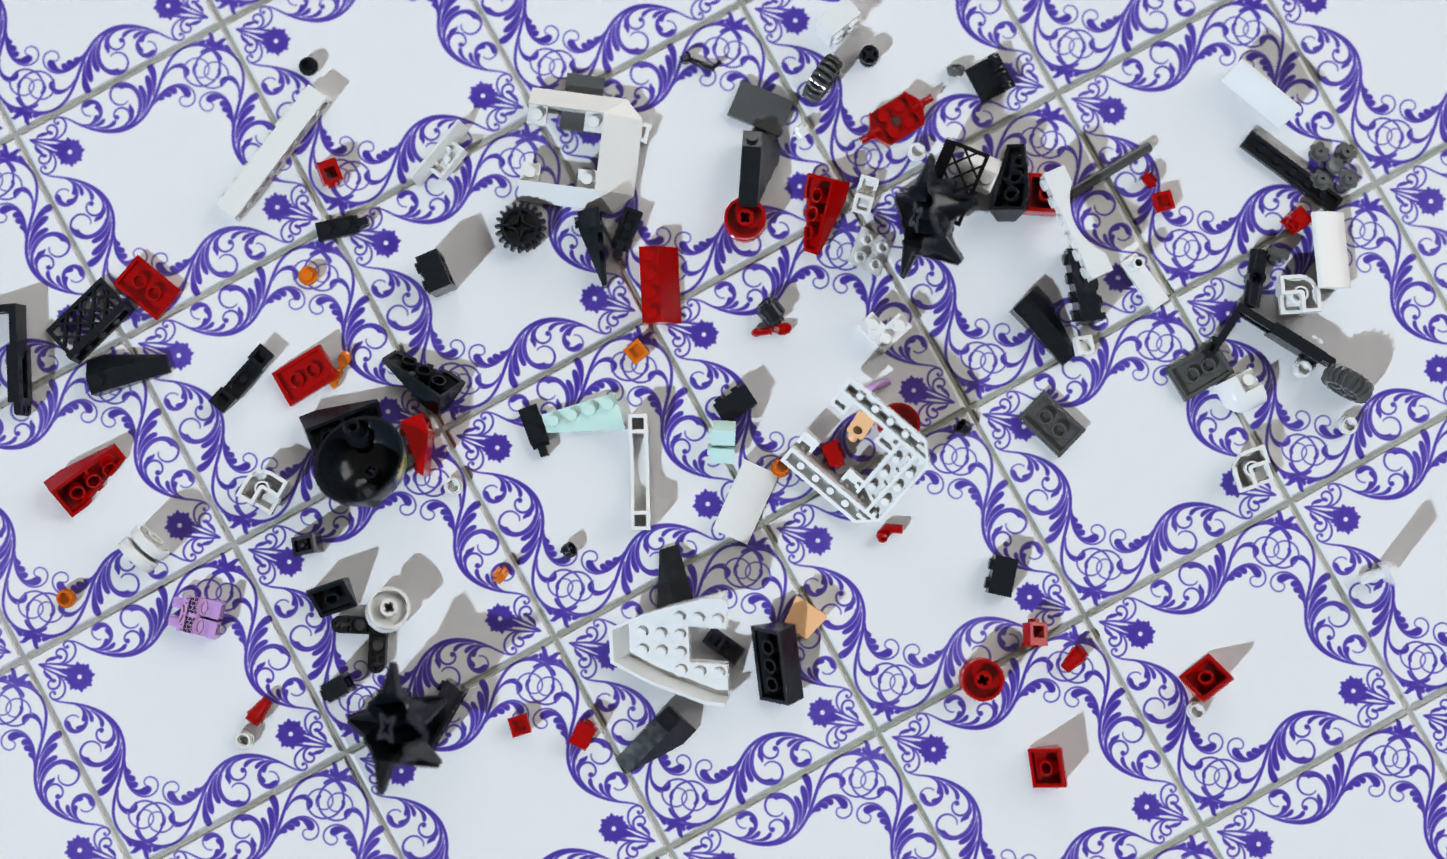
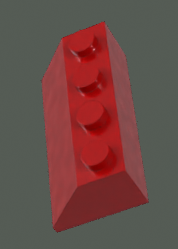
M665 246L639 247L643 326L681 324L678 248Z

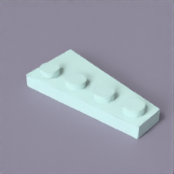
M615 393L542 414L547 433L626 430Z

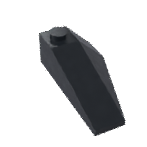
M743 130L738 206L758 207L766 186L779 163L780 144L760 131Z
M1007 144L989 211L998 222H1015L1026 211L1030 189L1025 144Z
M595 206L578 211V217H575V228L579 229L603 288H608L602 213L600 207Z
M1036 286L1010 313L1061 366H1064L1075 355L1073 344L1051 299Z
M396 350L382 358V362L414 397L436 415H439L451 406L465 385V381L447 370L442 372L434 369V365L429 363L424 365L417 362L416 358Z
M105 354L87 360L86 380L91 395L98 397L172 373L166 354Z
M373 399L319 409L300 416V422L314 456H316V452L324 438L344 421L359 416H376L379 418L383 416L378 400Z
M678 544L660 549L657 609L694 599Z
M668 703L615 760L630 773L681 746L696 729Z

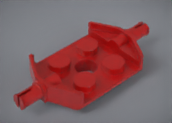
M904 91L897 98L873 113H869V131L860 137L859 140L862 141L863 145L871 139H875L887 147L895 144L925 124L924 107L934 101L933 97H931L932 95L929 94L920 100ZM894 116L899 117L901 124L893 125L891 118Z

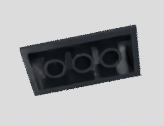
M775 622L751 626L760 700L789 706L803 699L795 624Z
M448 678L446 681L442 680L437 688L440 691L438 695H445L448 703L426 724V731L430 735L427 742L433 750H435L469 691L467 687L451 678Z

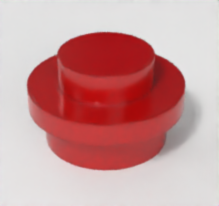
M1143 172L1144 175L1140 177L1148 189L1155 188V182H1157L1152 172Z

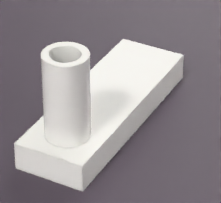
M1135 253L1119 264V266L1153 311L1169 300V298L1144 265L1145 260Z
M1387 561L1378 562V568L1357 575L1361 586L1380 579L1395 586L1403 584L1397 564Z

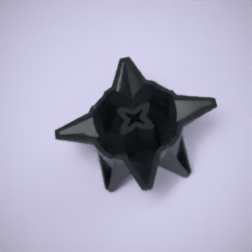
M929 153L915 185L909 187L907 192L897 193L894 199L901 219L900 226L904 233L900 277L902 279L906 278L913 264L920 256L959 265L964 260V257L952 236L954 222L959 216L978 205L976 197L953 194L957 187L955 179H937L936 161L932 153Z
M391 661L381 690L377 691L378 694L373 700L368 702L366 709L348 715L347 724L363 737L364 745L369 749L370 759L374 763L377 794L384 795L397 766L438 768L441 765L442 759L427 742L430 735L426 731V724L448 703L445 695L412 696L410 689L402 688L397 662Z

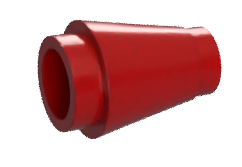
M1077 644L1071 648L1061 667L1070 673L1085 662L1089 654Z
M263 696L247 712L245 718L258 727L260 723L263 724L272 702Z

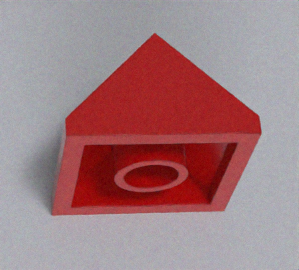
M1207 654L1180 675L1179 679L1196 701L1205 703L1233 681L1234 677L1210 654Z
M1050 745L1028 749L1033 788L1068 787L1063 752L1060 746Z

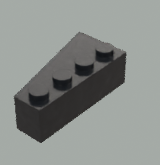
M1073 248L1066 249L1062 255V264L1066 266L1067 270L1065 282L1067 285L1069 284L1070 288L1068 300L1073 306V311H1071L1072 321L1075 322L1076 326L1099 323L1106 319V314L1101 312L1102 296H1099L1096 292L1099 285L1098 279L1090 282L1087 281V278L1084 279L1080 272V263L1075 261L1072 255Z

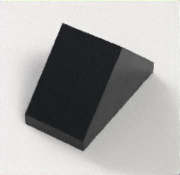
M310 533L291 538L294 557L324 552L321 533Z

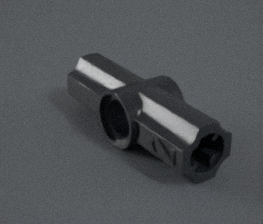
M1250 249L1247 273L1244 276L1245 286L1242 304L1249 308L1260 307L1263 283L1266 280L1265 268L1268 251L1264 249ZM1252 274L1258 277L1257 283L1252 281Z

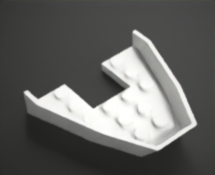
M728 590L670 604L610 627V663L651 685L704 705L725 707L730 697L729 661L691 658L690 627L727 629Z

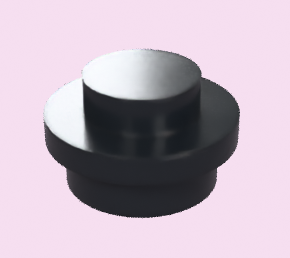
M305 57L299 63V70L305 76H312L318 71V63L312 57Z

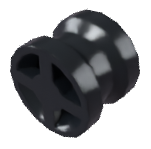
M873 45L863 47L859 55L860 63L864 67H873L878 61L879 51Z

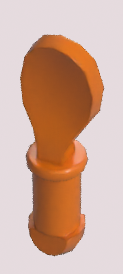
M344 350L338 357V369L335 368L340 378L330 383L332 389H336L339 386L341 376L344 373L343 368L349 365L351 361L349 351Z

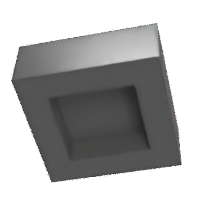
M1271 246L1266 250L1268 251L1267 257L1273 263H1283L1290 256L1289 252L1275 246Z

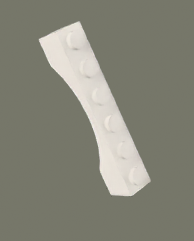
M1065 165L1044 173L1040 177V186L1048 194L1049 206L1057 214V223L1065 231L1064 238L1073 248L1072 255L1075 261L1080 263V272L1083 278H1087V281L1090 282L1113 271L1106 253L1088 242L1074 223L1070 208L1072 180Z
M628 414L631 531L651 530L648 414Z

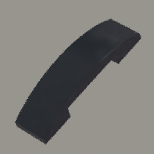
M260 343L247 357L246 363L224 387H220L209 402L223 414L227 412L261 377L275 355Z

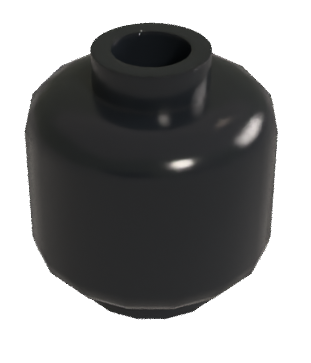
M767 297L757 306V315L767 326L773 324L777 326L784 320L785 309L776 298L770 299Z

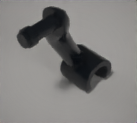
M685 51L689 57L687 60H683L680 56L682 64L692 63L713 72L716 67L721 65L720 61H717L712 66L692 58L688 51Z

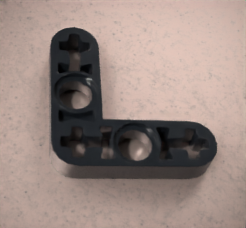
M340 615L333 618L331 627L337 633L369 634L368 668L372 673L384 671L387 665L388 633H380L370 627L371 631H368L369 624L365 616ZM342 619L343 623H349V619H352L350 626H343L341 629L339 626H336V622ZM358 619L363 620L365 623L363 630H357L355 627V622ZM377 639L383 642V648L379 651L373 647V642ZM373 653H383V656L378 658L379 663H382L378 670L376 666L372 665L373 662H376L377 656H372Z

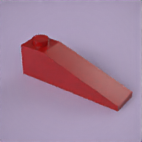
M808 173L804 187V198H806V209H804V216H806L804 251L820 255L845 204L850 182Z
M114 443L59 470L43 483L69 515L74 517L89 506L92 502V497L104 487L103 483L109 476L115 473L126 457Z

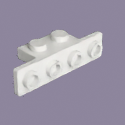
M456 120L434 148L414 169L409 178L419 187L425 183L432 173L445 182L468 154L458 143L469 129L460 120Z

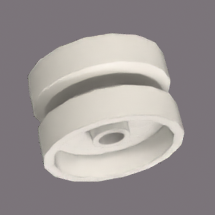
M138 524L131 531V537H125L118 544L120 551L125 557L147 573H151L158 566L157 560H164L170 554L166 544L155 533L141 524Z
M383 587L375 591L365 608V617L368 624L380 633H392L399 630L405 624L410 614L408 597L395 587ZM386 608L390 609L389 613L385 612Z

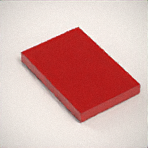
M139 255L133 259L113 283L114 286L157 321L183 292Z
M318 344L271 373L290 406L296 405L340 378L321 344Z

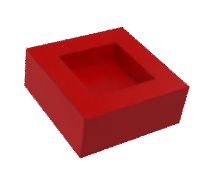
M1171 190L1150 195L1155 214L1176 208Z
M527 713L507 719L513 738L532 732Z

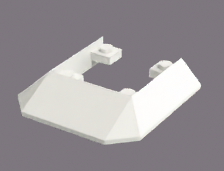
M533 87L528 101V125L546 127L548 109L585 113L583 131L601 134L597 171L579 169L576 187L540 182L542 165L522 161L519 180V201L579 209L599 206L603 212H615L634 197L643 119L627 99Z
M851 376L829 404L843 416L855 404L884 428L874 439V442L887 452L886 456L866 478L853 467H850L840 477L812 453L821 443V440L806 429L780 461L853 523L881 522L930 467L928 442L922 434Z

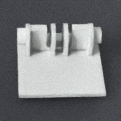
M862 226L848 257V264L854 267L856 265L879 277L893 242Z

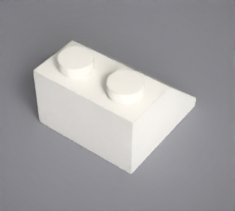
M978 154L970 157L974 168L982 165L985 157ZM992 156L989 157L976 187V192L988 196L1002 165L1001 160ZM968 158L962 160L959 165L961 173L972 169ZM973 171L963 175L966 185L975 182L976 178ZM961 177L955 178L958 184L964 186Z

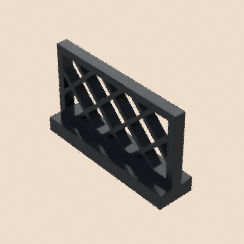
M947 137L935 164L937 179H942L944 174L946 178H949L946 172L947 167L955 164L959 174L951 178L961 177L964 187L955 190L953 194L965 189L967 195L973 197L990 155ZM956 146L964 149L966 157L956 160L954 156ZM977 154L985 157L982 165L974 168L970 157ZM968 158L972 169L961 173L958 162ZM973 171L976 178L975 182L966 185L963 175ZM965 213L959 217L958 221L954 222V225L960 227Z
M100 277L45 331L64 350L66 356L71 361L80 364L134 310ZM101 285L105 287V296H97V289ZM87 299H92L91 309H83V302ZM96 299H104V309H96ZM109 299H116L119 302L114 308L108 309ZM82 312H91L90 322H82ZM95 312H103V319L100 322H95ZM72 313H78L77 322H69V316ZM90 325L89 332L86 335H81V326ZM59 326H64L63 336H57L53 331ZM69 326H77L76 335L68 336ZM76 339L75 346L69 350L67 340Z

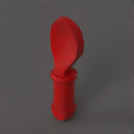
M780 323L774 327L755 328L751 334L754 337L772 335V333L786 335L791 332L792 327L789 323Z

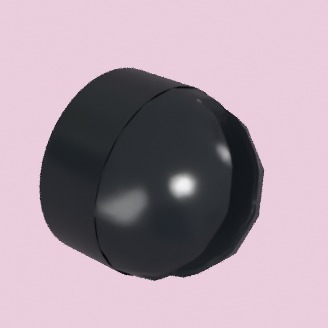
M961 419L955 427V431L963 436L969 435L970 430H972V425L966 419Z
M568 542L561 547L560 553H563V557L566 559L572 558L577 555V548L572 542Z

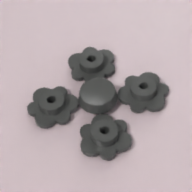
M1323 142L1310 146L1309 158L1314 159L1316 163L1326 162L1327 169L1324 171L1317 169L1315 173L1311 174L1310 180L1313 182L1314 188L1319 187L1322 191L1326 190L1328 185L1332 183L1330 173L1338 174L1340 178L1338 184L1342 185L1344 190L1349 191L1351 188L1357 187L1359 176L1353 173L1351 169L1341 171L1344 161L1350 163L1352 159L1357 157V152L1352 144L1340 143L1339 147L1335 150L1336 154H1338L1337 157L1330 159L1328 156L1329 149L1325 147Z

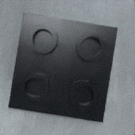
M998 53L990 54L987 59L965 70L982 104L1016 86Z

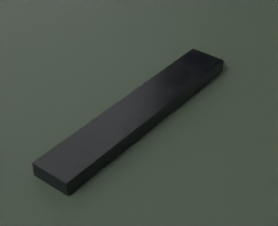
M1251 131L1239 146L1324 211H1335L1343 201V198L1329 187L1324 191L1320 190L1319 187L1314 188L1309 172L1254 131Z

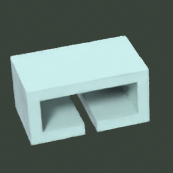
M713 420V427H709L708 439H712V444H708L707 455H711V463L734 464L736 421Z

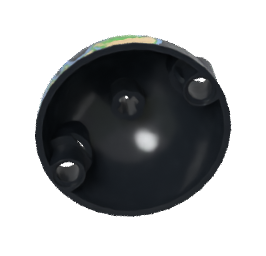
M359 416L349 419L335 427L321 442L314 459V478L319 489L327 497L339 504L354 507H378L382 500L386 499L397 489L404 477L407 466L406 447L397 429L383 418Z

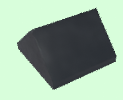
M349 577L306 590V594L321 618L357 606Z

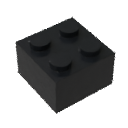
M437 248L415 257L417 261L414 264L418 274H421L424 278L422 285L429 295L432 294L437 298L457 289L443 254Z

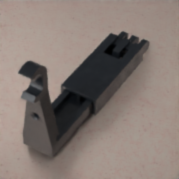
M1241 302L1233 306L1217 336L1210 337V341L1215 342L1213 350L1211 352H1208L1207 349L1201 350L1205 356L1215 355L1239 317L1265 332L1264 336L1301 359L1309 361L1311 365L1321 364L1324 367H1328V365L1336 363V359L1279 322H1271Z
M17 303L1 304L0 314H9L10 344L6 345L8 402L14 403L15 415L30 416L32 403L31 346H27L26 305Z

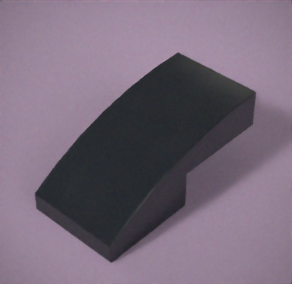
M711 628L702 640L704 644L733 665H736L746 651L745 648L716 628Z

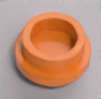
M306 266L299 271L298 277L302 284L313 285L318 279V273L313 267Z
M776 459L771 465V471L776 477L783 478L789 474L790 468L781 462V459Z
M498 566L492 573V581L499 584L502 583L509 574L506 570L507 567Z
M71 589L60 590L56 597L58 605L63 608L72 607L77 599L75 592Z

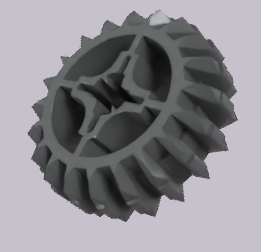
M829 53L821 60L802 92V95L808 101L816 104L828 92L843 67V62L840 58Z
M1340 364L1328 365L1321 376V381L1328 389L1349 401L1363 404L1373 395V384L1363 375L1346 366H1341Z

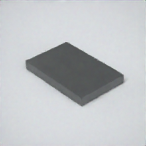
M567 73L565 91L603 96L605 78ZM561 112L560 130L597 135V133L583 131L585 113Z
M742 80L727 116L780 137L794 101Z
M1214 341L1209 342L1164 369L1184 402L1234 373L1220 348L1213 356L1208 357L1202 354L1201 350L1207 349L1208 352L1213 350L1215 346Z
M1045 390L1017 418L1058 458L1086 431Z

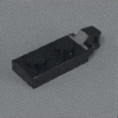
M625 206L612 240L611 247L615 248L612 256L614 259L620 261L623 252L628 253L643 217V212Z
M349 215L317 222L315 226L319 242H326L358 235L357 233L361 232L360 228L368 227L370 223L367 217L358 218V215Z
M537 404L518 410L533 450L538 449L542 458L548 456L549 453L546 446L550 444V439Z

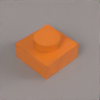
M638 338L623 350L634 365H637L650 354Z

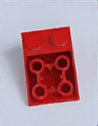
M420 413L400 421L402 426L399 429L403 438L406 437L408 441L406 448L409 455L414 457L415 462L413 466L416 473H420V476L428 477L430 476L435 432L429 416Z

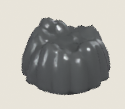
M961 64L947 66L949 76L956 77L957 75L962 76L964 74L965 67Z

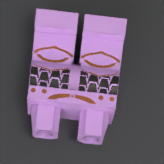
M191 595L176 596L173 598L172 607L181 608L180 615L170 614L168 624L177 627L176 630L210 639H218L222 621L219 620L224 617L227 602Z

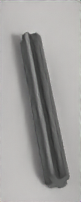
M1149 142L1144 143L1071 187L1070 195L1075 198L1153 150Z

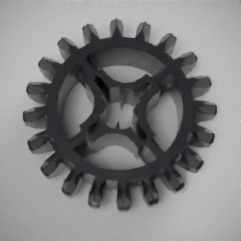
M513 202L512 209L507 205L505 206L506 213L502 210L500 211L503 218H496L501 224H496L495 228L501 230L495 234L496 236H502L498 241L500 243L505 242L504 248L507 249L511 245V252H514L517 247L518 253H522V248L528 253L529 246L535 250L536 246L534 243H542L538 239L539 237L545 238V234L541 231L547 230L546 226H542V224L546 223V220L540 219L543 214L542 212L536 213L538 210L536 206L531 209V204L527 203L524 208V203L520 202L519 207H517L516 203ZM524 213L532 216L535 219L536 225L526 223ZM518 214L514 222L507 224L512 216ZM522 221V224L525 228H522L519 233V230L516 227H520ZM506 230L516 233L517 242L507 237ZM535 231L530 239L523 241L527 233Z

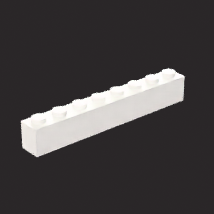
M310 84L301 89L298 99L288 106V112L285 116L278 119L275 129L264 138L265 142L253 152V158L250 162L243 165L240 175L231 181L230 188L219 197L216 206L238 222L242 220L331 103L325 95Z

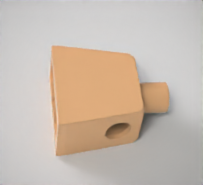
M860 408L846 429L849 432L846 436L847 439L854 443L858 439L863 440L875 423Z
M796 595L784 622L795 624L797 638L800 635L807 639L828 616Z

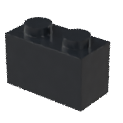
M740 384L730 389L732 393L726 397L722 394L714 400L715 404H713V407L722 421H733L758 404L745 384L743 386Z
M993 555V558H989L987 569H990L989 577H985L983 588H986L985 592L1011 598L1019 560L1000 555Z
M346 672L320 686V694L324 701L327 700L328 703H331L356 690L357 687L349 672Z

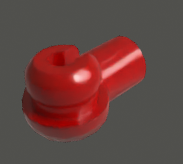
M884 524L877 531L876 537L881 543L886 542L892 533L902 534L903 524Z

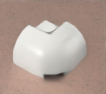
M1302 274L1281 275L1277 278L1275 295L1278 298L1279 316L1304 315L1322 311L1321 292L1313 279Z
M1251 367L1213 386L1222 404L1233 412H1247L1267 401L1266 390L1263 384L1259 383Z
M1265 444L1247 449L1235 457L1232 463V475L1239 493L1274 481Z
M266 469L257 470L246 477L236 496L273 515L282 498H285L288 493L290 482L272 471Z

